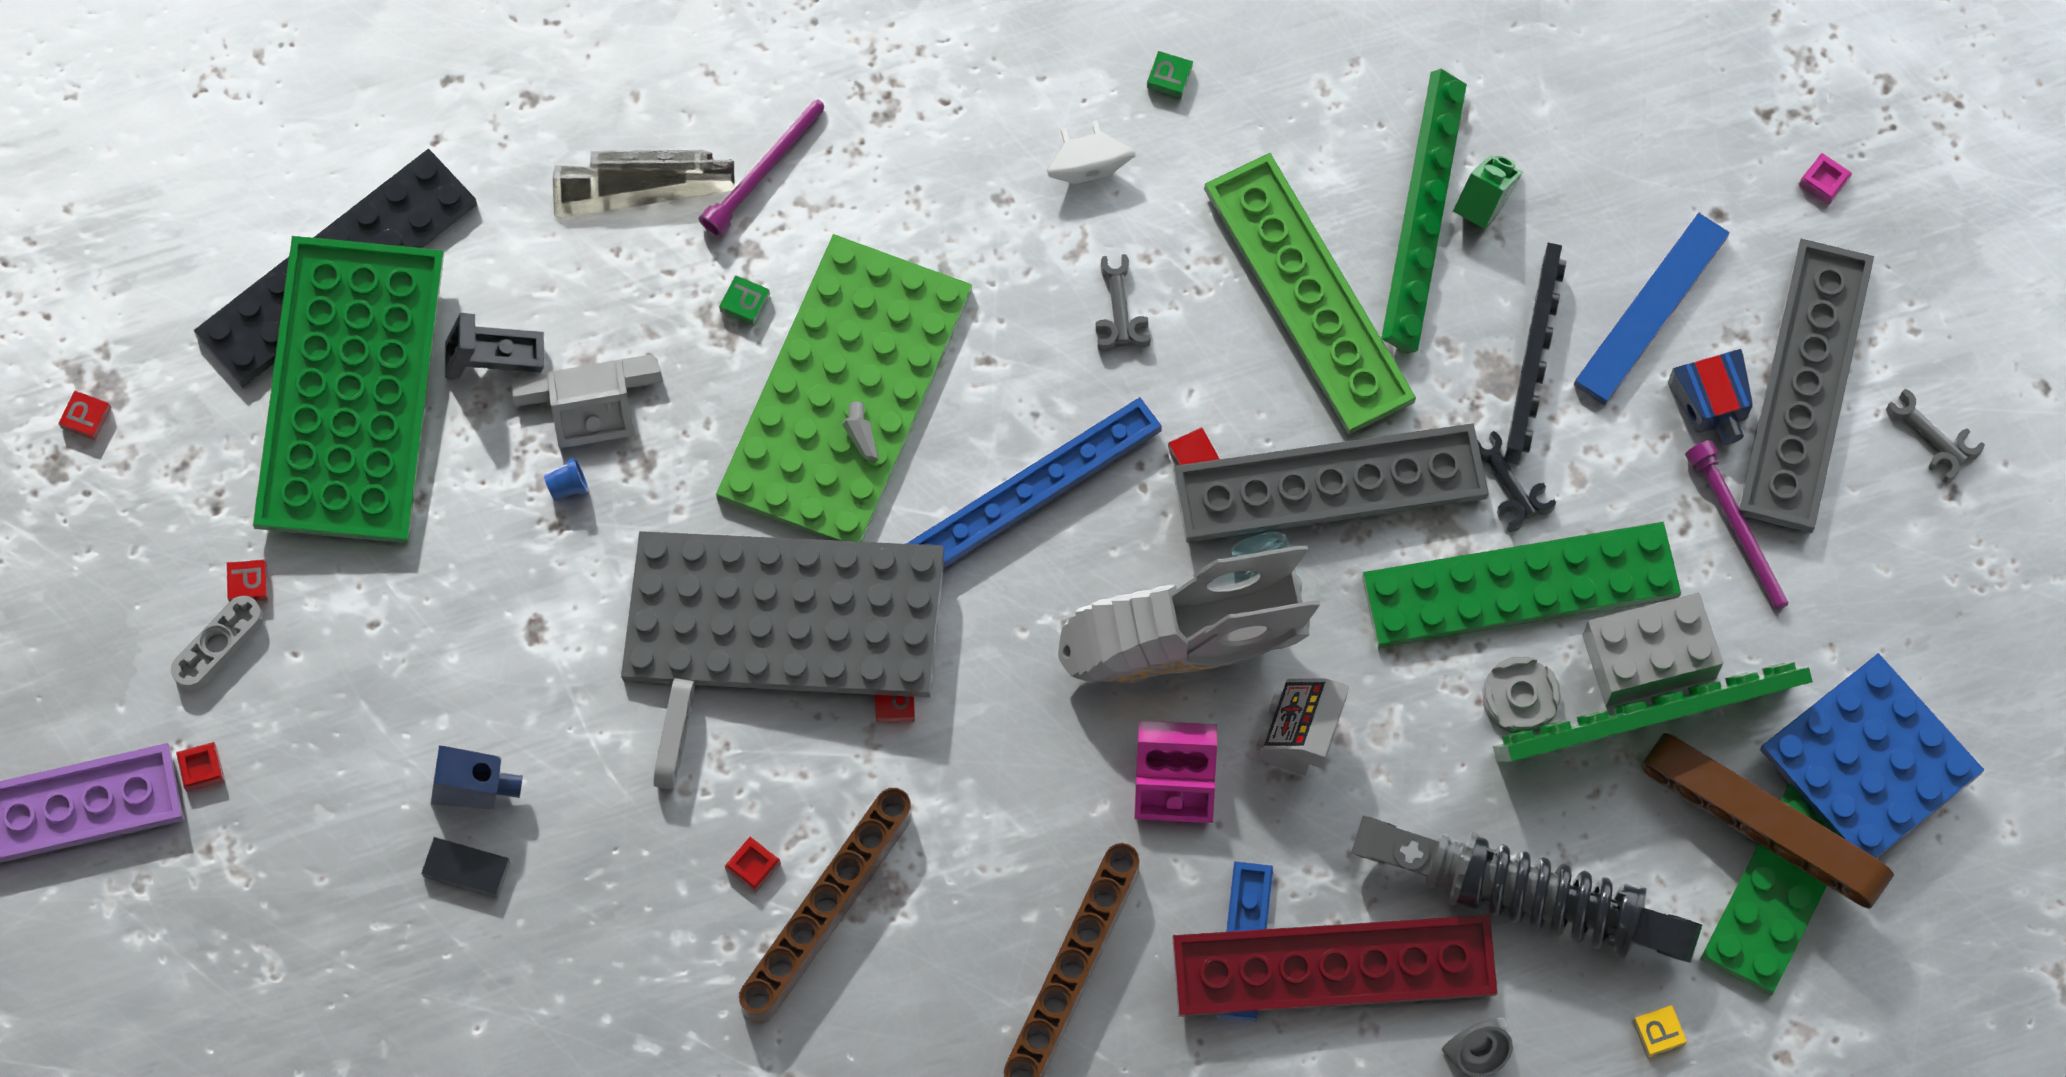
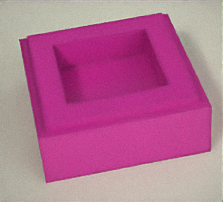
M1821 153L1800 179L1799 185L1830 205L1850 180L1852 172L1824 153Z

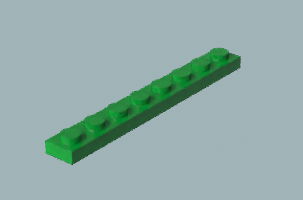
M1443 69L1430 73L1381 336L1383 341L1407 354L1417 352L1419 349L1467 86L1466 83Z

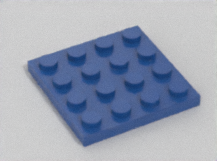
M1879 653L1775 734L1760 748L1764 756L1832 832L1877 859L1984 772V768Z

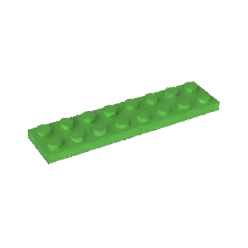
M1272 154L1263 155L1205 183L1204 191L1347 434L1350 435L1414 404L1416 400L1415 394Z

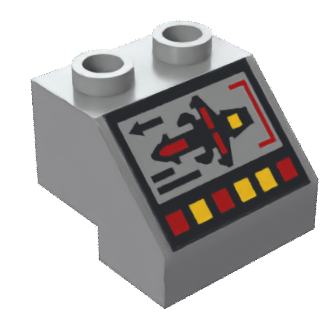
M1327 678L1287 679L1283 691L1276 689L1269 707V711L1275 713L1271 726L1263 724L1258 738L1257 746L1263 748L1261 761L1304 776L1309 765L1323 769L1347 699L1349 686Z

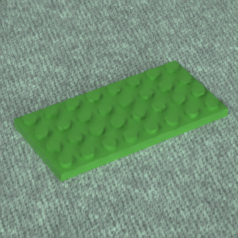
M833 234L716 492L717 500L824 540L863 542L970 297L972 284ZM852 402L864 404V420L871 422L878 456L876 462L869 461L861 456L842 426V422L849 418V404Z

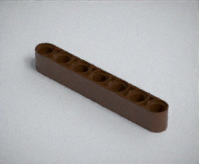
M1663 733L1641 763L1643 771L1661 785L1864 908L1871 909L1894 877L1892 870L1877 858L1671 734Z
M888 788L877 796L746 980L739 992V1002L742 1013L748 1021L755 1024H763L776 1014L909 826L912 813L911 801L905 791L899 788ZM890 804H899L904 808V811L896 817H890L883 812L884 808ZM868 835H876L882 840L881 844L875 848H866L861 844V841ZM847 866L855 867L860 871L858 876L852 880H844L838 874L840 870ZM824 898H831L837 902L836 907L829 912L819 911L816 905ZM801 930H808L814 934L813 940L807 944L796 943L793 937ZM778 962H786L792 967L790 972L782 977L773 975L770 970ZM756 994H763L769 999L768 1003L760 1009L749 1007L747 1002Z
M1118 843L1109 847L1009 1055L1003 1071L1004 1077H1010L1017 1069L1028 1070L1033 1077H1044L1137 879L1140 862L1139 854L1131 845ZM1116 859H1126L1132 867L1130 870L1121 873L1115 871L1111 867V863ZM1107 893L1112 895L1116 902L1110 907H1101L1096 904L1094 899L1099 894ZM1084 928H1092L1098 932L1099 937L1093 942H1084L1077 934ZM1067 963H1076L1081 966L1083 972L1077 977L1070 978L1065 976L1061 969ZM1051 998H1058L1064 1001L1066 1008L1060 1013H1052L1045 1008L1044 1004ZM1040 1033L1047 1036L1050 1042L1046 1047L1036 1049L1030 1046L1027 1040L1033 1034Z

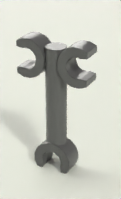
M1122 254L1121 266L1113 269L1108 265L1107 256H1102L1101 273L1109 280L1114 323L1106 319L1095 322L1096 332L1104 331L1111 335L1108 339L1098 340L1097 348L1100 351H1109L1117 344L1127 345L1130 343L1138 348H1146L1150 345V335L1139 336L1135 331L1139 328L1148 327V317L1137 316L1130 322L1128 317L1124 277L1129 270V258L1126 254Z
M1904 389L1899 398L1905 402L1907 407L1899 408L1891 401L1886 408L1887 414L1895 420L1906 419L1941 452L1932 458L1928 468L1933 470L1937 465L1945 464L1950 471L1944 477L1943 482L1945 484L1952 482L1959 471V467L1967 460L1976 459L1983 451L1985 444L1981 442L1975 448L1965 446L1964 440L1971 432L1968 428L1962 430L1953 443L1915 408L1916 398L1914 394Z

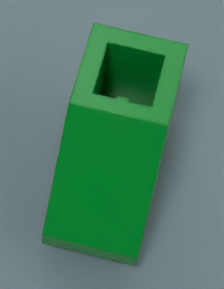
M1490 155L1471 172L1452 212L1486 229L1498 216L1520 180L1523 171L1515 168V163L1506 157Z

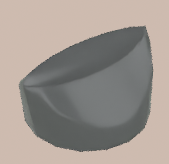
M1494 1018L1475 1024L1455 1035L1441 1050L1462 1072L1472 1077H1484L1494 1074L1505 1066L1513 1050L1507 1019Z

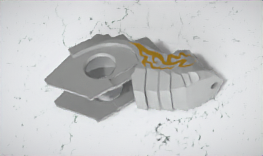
M1294 546L1216 559L1194 574L1193 579L1178 589L1176 585L1170 584L1155 587L1152 590L1136 591L1134 594L1116 595L1114 598L1101 599L1088 606L1080 607L1062 627L1058 650L1059 661L1071 677L1083 681L1135 683L1157 675L1193 672L1231 665L1255 658L1271 650L1295 645L1309 636L1310 618L1320 606V601L1302 602V581L1297 576L1295 570L1308 551V546ZM1239 571L1258 573V575L1234 585L1218 589L1207 588V584L1212 582L1213 579L1228 573Z

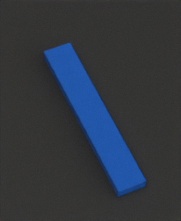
M1698 212L1575 379L1574 386L1603 405H1606L1727 240L1730 232Z

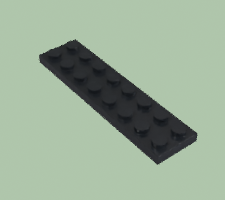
M428 148L313 238L423 248L478 204L476 198ZM289 256L194 329L196 337L242 388L275 363Z

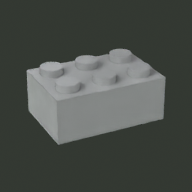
M1699 592L1588 620L1582 635L1605 707L1716 679L1724 664Z

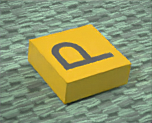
M1672 1005L1635 1017L1633 1020L1648 1058L1684 1046L1687 1043Z

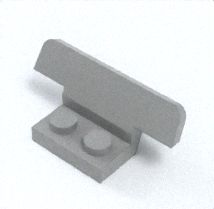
M644 355L521 376L513 382L514 407L550 401L559 448L634 436L626 388L663 382L662 373L657 358L652 355Z

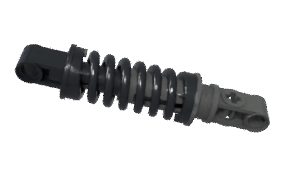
M1363 815L1351 854L1381 864L1387 863L1426 876V886L1434 888V886L1438 885L1441 888L1444 887L1450 890V904L1454 906L1458 904L1478 910L1482 907L1484 901L1488 900L1490 901L1489 912L1492 916H1500L1506 906L1510 908V920L1513 923H1519L1525 914L1528 913L1531 914L1530 926L1532 929L1539 930L1543 927L1545 921L1551 922V934L1556 937L1562 935L1568 922L1573 923L1571 940L1575 943L1583 941L1588 929H1593L1592 947L1597 950L1602 949L1608 938V944L1613 946V954L1621 960L1626 958L1633 943L1656 950L1657 953L1691 963L1702 929V924L1645 908L1647 890L1645 887L1640 886L1638 888L1629 884H1623L1612 898L1613 883L1610 878L1602 877L1595 885L1593 891H1591L1592 875L1586 870L1581 871L1571 885L1572 870L1569 865L1561 864L1553 873L1551 872L1550 860L1542 857L1534 867H1531V856L1526 851H1520L1514 861L1510 860V848L1507 845L1501 844L1496 850L1490 849L1488 840L1472 832L1465 843L1453 841L1450 839V835L1445 833L1436 841L1399 829L1390 823ZM1411 841H1415L1418 843V850L1423 852L1422 858H1414L1412 863H1408L1405 861V854L1400 852L1402 846L1408 847Z

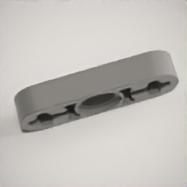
M239 596L232 599L174 659L171 665V673L180 688L186 691H196L202 688L260 628L263 622V613L253 598ZM241 609L247 612L250 609L251 620L241 619L238 622L237 611ZM226 622H228L231 628L234 626L238 633L236 636H233L230 629L224 626ZM221 634L228 638V644L224 650L211 652L207 649V642L212 636ZM199 650H201L207 660L211 661L208 665L204 659L200 661L197 654ZM186 665L190 668L196 666L198 675L194 678L190 675L184 678L185 674L182 669Z
M677 678L673 681L655 765L654 787L675 789L693 705L694 681Z

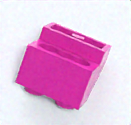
M1139 720L1134 819L1213 823L1217 724Z

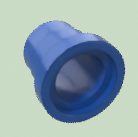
M575 457L568 459L566 465L544 474L547 488L554 501L576 493L580 495L589 493L586 478Z

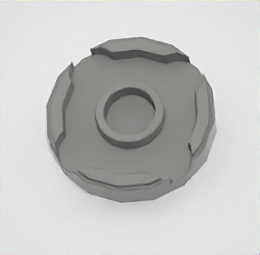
M1511 657L1499 662L1488 674L1482 690L1483 706L1489 718L1500 728L1512 733L1540 730V726L1548 724L1555 717L1561 701L1560 684L1554 672L1530 657Z

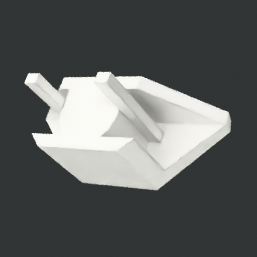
M1097 120L1092 121L1095 134L1075 139H1069L1067 129L1062 128L1061 134L1064 144L1049 166L1048 175L1051 178L1072 184L1111 176L1135 157V150L1101 132Z

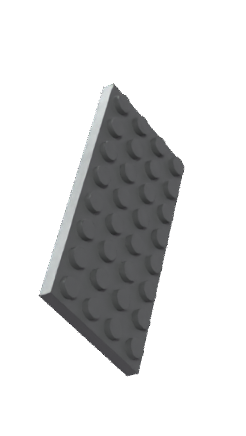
M639 531L621 678L624 682L673 684L674 679L677 678L694 681L695 685L931 697L945 559L944 546Z

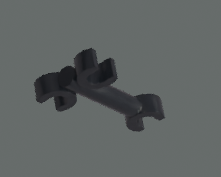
M1493 431L1489 436V440L1494 446L1492 449L1483 448L1478 441L1481 460L1490 463L1512 500L1502 502L1497 509L1498 516L1506 512H1512L1517 517L1508 523V532L1519 530L1523 525L1524 519H1530L1536 514L1547 515L1554 510L1556 506L1555 499L1550 500L1548 503H1541L1536 498L1545 492L1546 485L1544 483L1534 485L1530 490L1529 496L1527 495L1500 452L1502 438L1497 432Z

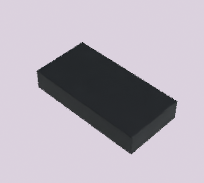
M434 837L421 874L428 879L498 898L510 859Z

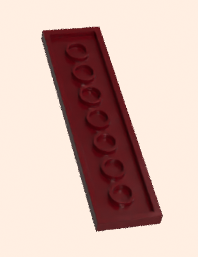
M1490 915L1172 936L1178 1017L1488 997L1498 994Z

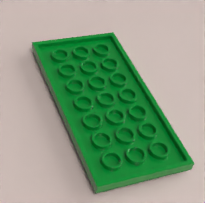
M292 236L253 519L254 529L397 543L409 542L444 262L443 250Z

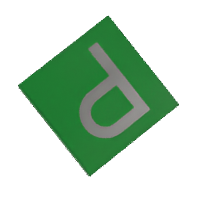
M1158 51L1147 80V88L1182 99L1193 68V61Z
M735 275L719 305L720 312L754 326L770 296V290Z

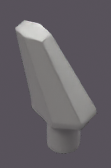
M852 402L849 404V418L842 422V426L864 459L876 462L878 456L871 422L864 420V404Z

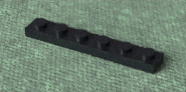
M1548 242L1543 257L1504 455L1508 463L1519 464L1522 452L1529 453L1534 431L1528 430L1527 425L1529 417L1536 419L1540 396L1533 394L1535 384H1543L1547 362L1540 361L1542 349L1549 350L1554 329L1547 327L1549 315L1556 316L1560 294L1553 293L1555 281H1563L1567 260L1560 259L1562 245Z

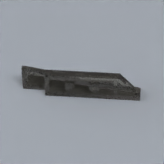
M706 150L591 151L590 166L554 165L552 178L554 216L556 218L730 192L735 188L734 160H713L712 153Z

